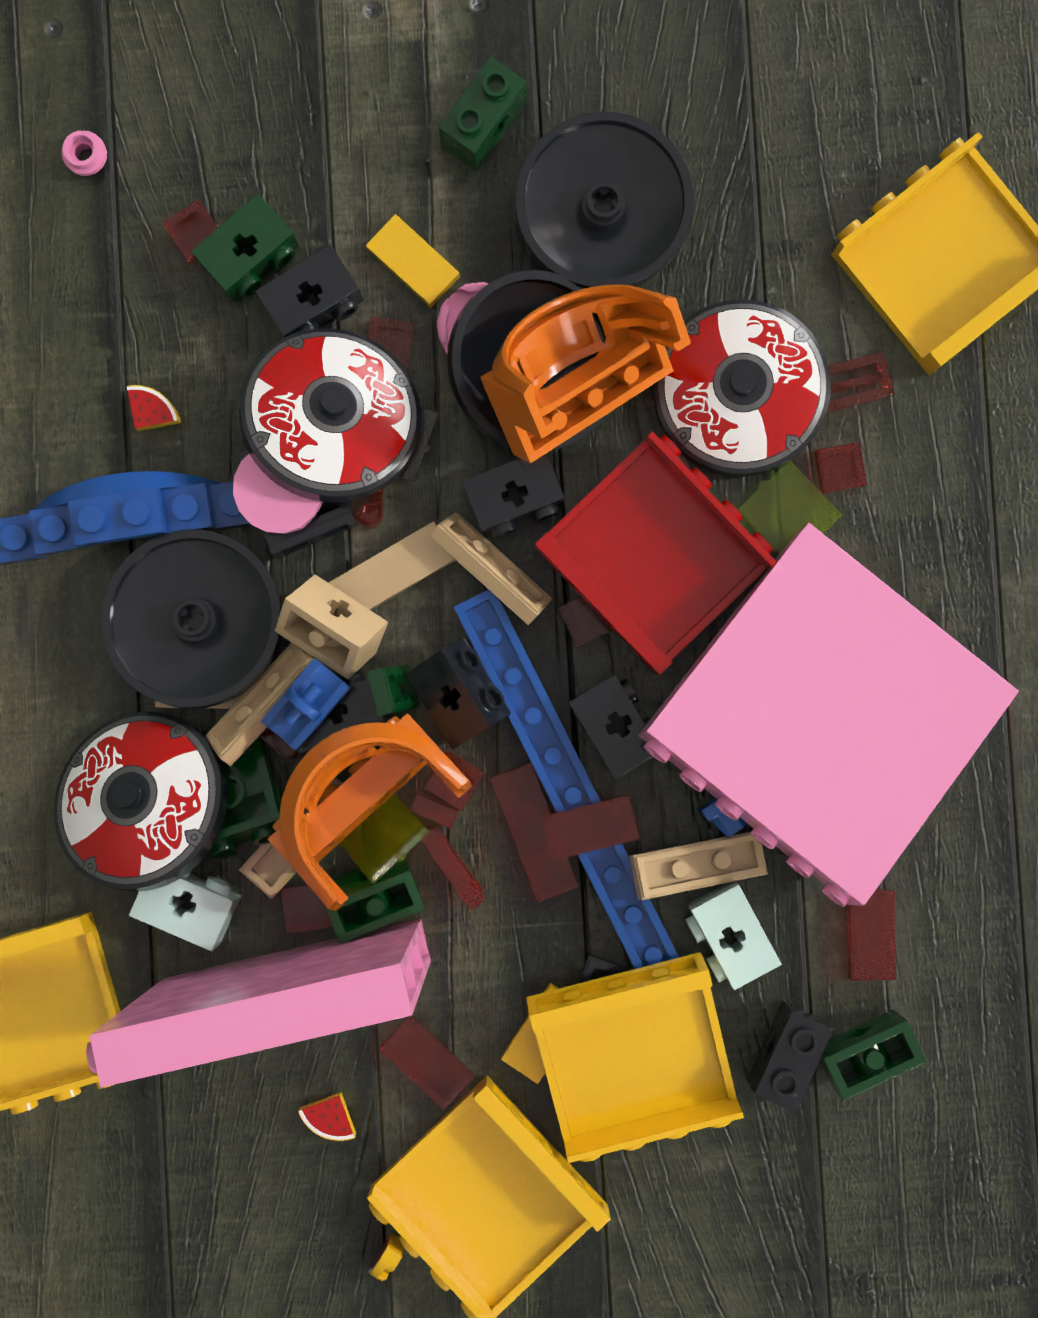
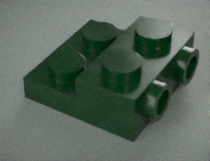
M260 737L256 738L232 766L222 760L228 784V803L223 826L215 843L207 853V855L210 854L212 859L232 856L238 851L236 845L253 840L255 845L270 843L268 838L276 832L272 827L280 818L282 797L279 786L274 783L265 745Z

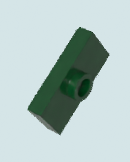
M409 665L382 667L367 671L378 716L419 707L420 703L417 692L406 676V673L411 670Z

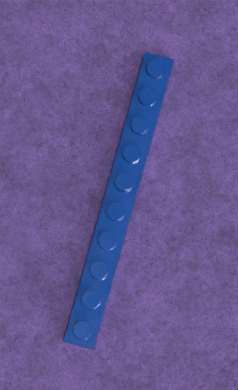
M488 589L454 606L487 675L504 697L505 704L511 712L508 717L634 968L637 969L679 958L651 900L637 899L630 858L499 598Z

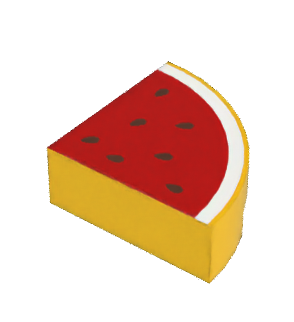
M127 386L134 426L137 431L140 432L181 423L176 408L160 392L146 386Z
M342 1092L302 1106L298 1110L304 1124L320 1137L334 1141H345L354 1139L356 1136V1131Z
M392 1232L389 1234L371 1265L368 1274L380 1281L387 1280L389 1272L395 1270L403 1255L404 1247L400 1242L399 1236Z

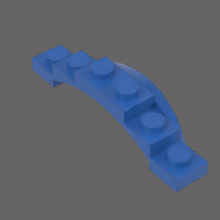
M142 471L110 474L65 487L44 499L33 510H30L29 514L0 518V564L7 565L44 559L46 556L70 550L159 536L178 530L217 529L220 531L252 525L238 511L233 496V482L220 483L199 476L173 472Z

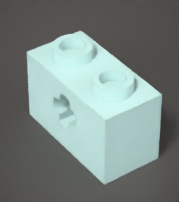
M191 871L169 885L158 889L139 891L129 916L209 951H213L221 944L241 898V895L231 891L233 886L230 883L213 876H208L207 880L190 874ZM189 892L193 895L191 902L196 903V906L187 911L182 907L185 901L179 900V897Z
M735 881L725 883L686 904L692 916L686 918L685 921L697 943L706 940L713 954L706 958L719 983L726 979L733 990H736L782 965L742 889ZM726 927H730L734 932L739 931L738 934L734 935L737 941L730 946L724 940L719 942V939L724 938L722 931Z

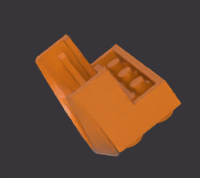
M630 285L595 286L560 296L524 317L505 339L493 361L492 370L480 378L512 453L531 464L672 373L673 368L665 347L680 351L689 345L691 341L675 297ZM592 312L596 313L606 337L604 343L600 338ZM598 352L594 358L548 387L540 389L548 380L564 368Z
M408 713L401 719L394 716L386 723L376 722L354 725L323 739L296 766L284 790L280 807V818L272 827L276 832L268 840L325 906L330 910L336 911L349 898L318 864L327 854L427 764L458 798L468 791L472 785ZM380 745L378 750L374 747ZM352 765L348 770L351 776L339 787L335 783L328 786L340 772ZM305 808L309 811L306 814L303 813Z

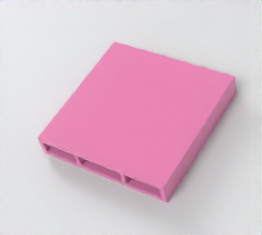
M808 522L789 540L775 558L777 563L765 571L638 736L647 742L644 745V749L655 759L662 763H666L669 760L682 770L679 776L686 784L699 792L705 789L718 799L715 806L722 813L735 821L740 817L753 827L751 835L769 849H774L776 846L789 856L786 863L793 870L806 878L812 875L825 885L822 892L829 899L842 907H845L846 904L864 906L1013 701L1019 690Z
M417 919L379 928L340 944L338 938L163 978L89 1035L90 1042H88L86 1048L89 1068L92 1073L98 1074L100 1087H105L412 1016L431 963L422 921Z

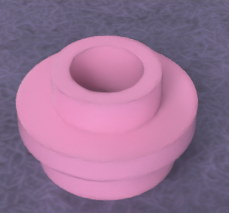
M76 131L66 137L62 146V158L65 165L73 173L80 176H90L103 168L107 159V150L103 141L96 134L90 131ZM83 150H92V155L87 160H79V155Z

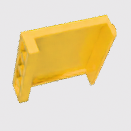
M979 132L965 143L961 138L952 142L940 153L939 157L942 161L931 170L927 165L918 169L905 181L908 188L897 197L893 192L884 196L871 208L874 215L863 224L858 219L851 222L837 235L840 242L831 254L929 376L1038 290V225L975 149L977 143L982 139V135Z
M92 911L0 938V1111L10 1108L12 1115L19 1114L39 1105L37 1100L53 1096L55 1102L63 1101L80 1094V1087L96 1083L98 1089L110 1087H100L98 1074L91 1072L86 1055L87 1044L90 1042L89 1035L120 1012Z
M701 952L526 997L532 1029L537 1038L564 1140L568 1163L579 1160L583 1162L593 1161L606 1153L622 1149L636 1150L644 1146L645 1143L665 1138L679 1139L692 1131L707 1127L721 1128L729 1125L734 1120L744 1118L736 1097L711 992V987L713 986L709 969Z
M488 1075L371 1184L367 1197L370 1202L369 1208L376 1219L384 1225L390 1223L401 1235L399 1239L405 1250L414 1258L420 1256L431 1267V1276L439 1287L444 1291L451 1289L462 1301L461 1307L468 1318H497L505 1308L588 1229L593 1227L598 1232L611 1220L608 1204Z

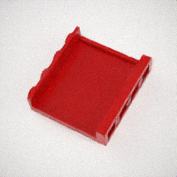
M652 431L633 452L563 519L534 544V548L652 672L660 675L673 663L671 660L767 568L773 567L777 562L770 555L774 549L769 542L758 532H754L751 535L739 523L743 519L741 513L726 499L720 503L709 491L712 484L708 478L696 467L689 470L679 460L678 457L681 455V451L675 443L666 435H662L659 438Z

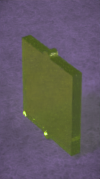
M792 461L785 464L768 481L762 480L758 484L759 490L737 509L778 554L794 534L808 522L824 534L843 516Z
M393 794L350 833L340 845L367 878L375 884L398 861L402 862L406 857L405 854L426 836L429 831L399 798Z

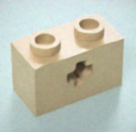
M314 575L285 598L275 632L346 679H349L376 654L388 621L322 578Z

